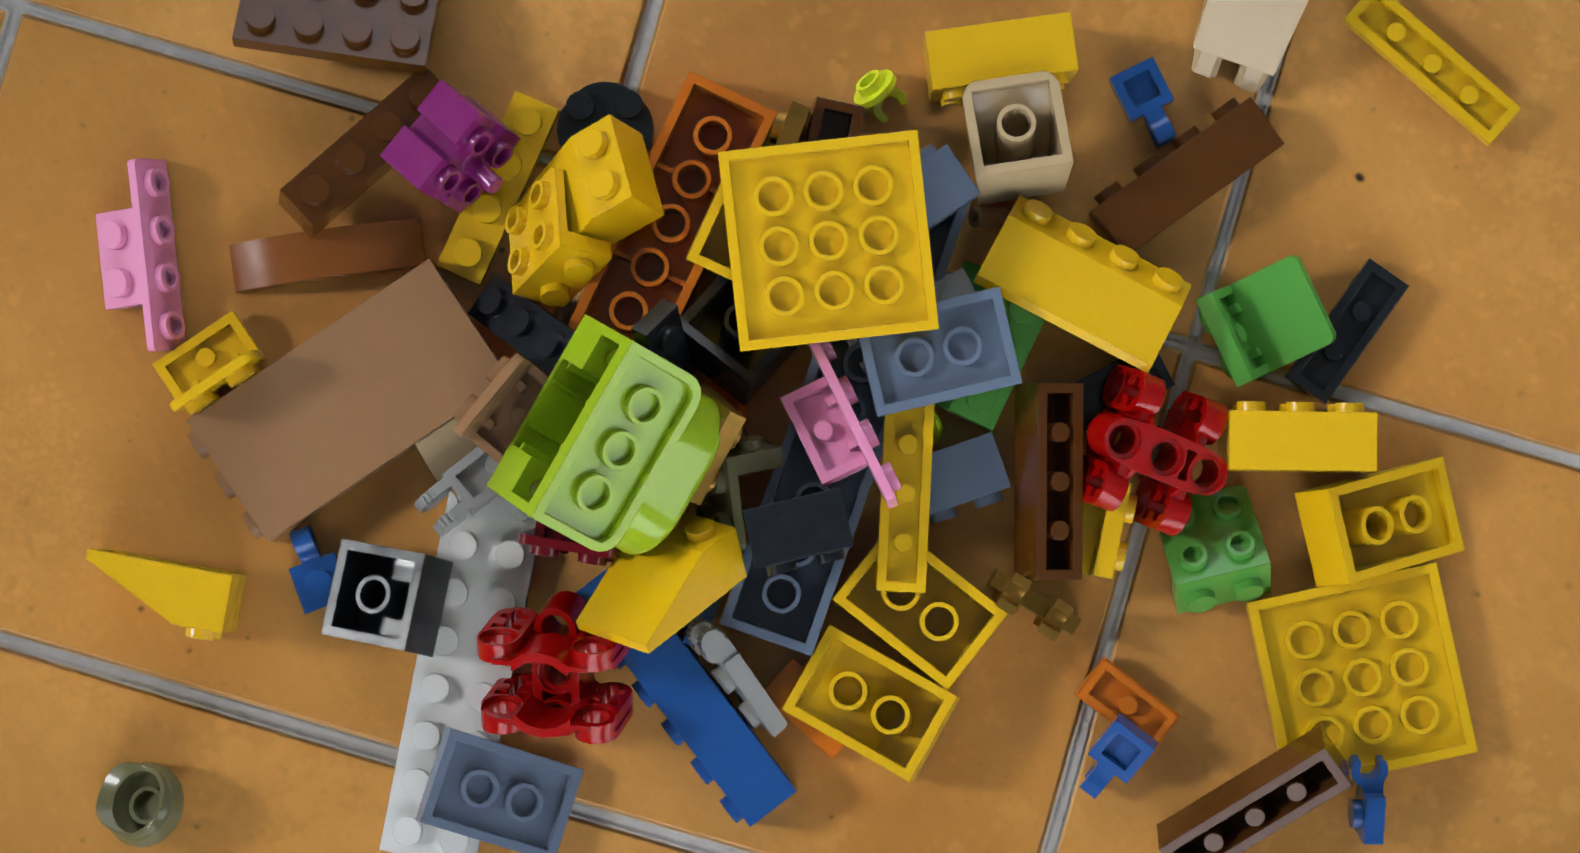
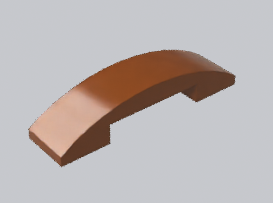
M420 218L325 228L312 239L304 231L229 245L236 293L371 272L383 273L412 269L426 261Z

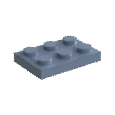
M1000 286L936 301L939 329L858 338L877 417L1022 383Z
M446 726L415 820L520 853H557L584 770Z

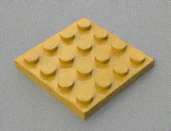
M918 130L718 152L740 352L939 329Z
M1436 562L1403 568L1353 584L1315 587L1245 602L1277 751L1318 725H1321L1347 761V765L1351 755L1359 757L1361 760V773H1370L1375 768L1376 755H1382L1387 762L1388 771L1478 752Z

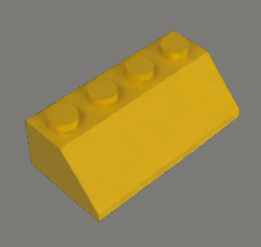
M1021 195L1016 200L973 281L985 289L1000 286L1002 297L1146 373L1152 367L1192 284L1184 281L1175 271L1165 267L1159 268L1140 258L1133 249L1124 245H1115L1096 235L1089 226L1080 222H1071L1054 213L1045 203L1034 199L1029 200Z

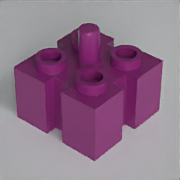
M441 79L417 108L421 115L410 128L404 125L380 156L418 190L434 199L438 198L443 204L462 213L467 206L473 204L480 197L483 188L491 194L500 189L503 180L490 168L497 169L505 165L513 154V148L521 138L482 104L467 95L465 96L458 89Z

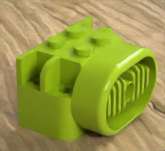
M585 314L486 486L529 517L590 550L601 552L615 547L626 554H642L660 544L674 529L718 451L721 441L719 425L722 416L719 414L715 401L701 392L698 380L691 374Z

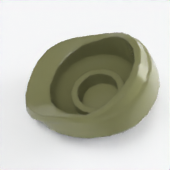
M130 761L120 763L109 772L100 789L96 802L97 816L106 828L111 830L121 842L134 847L156 845L176 828L181 819L184 805L182 785L178 777L162 764Z

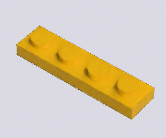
M1359 0L1342 20L1347 27L1484 145H1490L1521 110L1518 104L1397 0Z
M515 90L502 122L516 133L521 140L513 148V154L505 165L497 169L490 168L503 180L502 186L497 192L492 194L483 188L480 197L473 204L467 206L462 213H459L436 266L482 286L506 233L505 220L507 213L513 205H516L521 200L560 114L559 109Z
M935 404L884 416L882 464L887 462L891 464L902 488L894 492L898 505L891 509L888 508L880 492L876 591L926 593Z

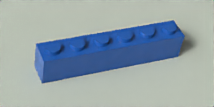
M608 568L576 592L586 603ZM678 632L649 654L630 648L617 668L621 669L624 665H627L638 680L631 685L648 708L656 703L667 719L661 723L662 727L677 746L685 741L696 757L690 761L691 765L707 785L715 780L726 796L719 801L736 823L744 818L751 827L797 792L795 785L750 726L744 721L688 645L683 643V639Z

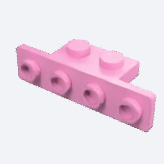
M136 158L127 162L132 208L95 214L105 309L120 310L143 306L148 351H172L186 342L167 164L165 160Z
M830 341L808 344L824 377L780 399L823 487L825 488L869 467L888 508L891 509L897 506L898 502L894 492L902 487L891 464L887 462L880 465L872 448L880 445L879 440L868 418L859 422L851 405L859 402L848 377L845 375L837 379L830 362L838 358Z

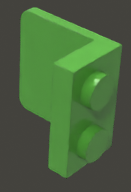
M1296 255L1288 256L1241 280L1196 299L1200 309V322L1205 331L1213 336L1220 351L1219 360L1225 374L1233 379L1236 387L1242 386L1332 344L1336 339V331L1301 258Z
M1234 485L1222 488L1217 493L1208 496L1200 494L1189 496L1192 503L1191 513L1183 530L1176 536H1169L1159 532L1171 572L1172 595L1177 614L1189 611L1201 613L1212 609L1215 605L1236 600L1248 602L1259 598L1262 594L1271 593L1270 559L1248 491L1244 486Z

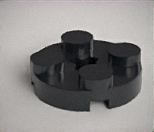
M614 82L589 84L571 94L560 113L557 125L560 147L562 148L574 134L610 114L643 135L647 153H649L654 139V124L651 113L639 94L622 84Z

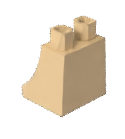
M1205 0L1194 35L1192 71L1209 78L1216 77L1222 59L1240 64L1234 78V84L1241 89L1258 93L1268 74L1274 76L1308 0Z
M1039 71L975 81L969 84L965 89L962 100L976 187L980 191L978 196L979 205L1018 199L1019 195L1027 198L1064 192L1074 161L1060 82L1052 73Z

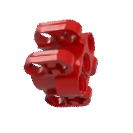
M1118 365L1109 374L1103 388L1102 400L1106 407L1097 413L1088 426L1085 442L1086 455H1083L1082 501L1109 512L1114 511L1121 505L1127 494L1129 479L1135 473H1139L1141 475L1137 479L1141 481L1135 494L1137 495V505L1133 521L1169 536H1176L1185 527L1191 513L1192 503L1191 498L1186 495L1187 491L1208 496L1217 493L1226 483L1228 475L1227 464L1221 456L1206 448L1205 445L1214 444L1222 435L1228 418L1227 407L1207 397L1183 390L1182 394L1174 401L1171 409H1169L1163 426L1158 425L1157 427L1155 426L1154 416L1159 411L1165 397V381L1142 370ZM1121 432L1120 439L1114 446L1115 438ZM1160 443L1158 456L1152 464V450ZM1201 460L1203 465L1202 473L1194 481L1192 475L1193 468Z
M568 590L559 591L554 594L538 616L533 610L523 607H511L497 611L477 635V654L479 659L493 665L511 666V671L525 663H532V675L514 673L511 678H500L496 681L481 701V726L483 730L496 735L512 734L521 730L526 734L540 738L563 737L575 733L577 740L588 744H603L615 740L633 715V690L625 683H599L595 679L594 672L616 669L630 650V647L579 630L576 620L587 603L580 595ZM554 615L563 618L568 626L558 622Z

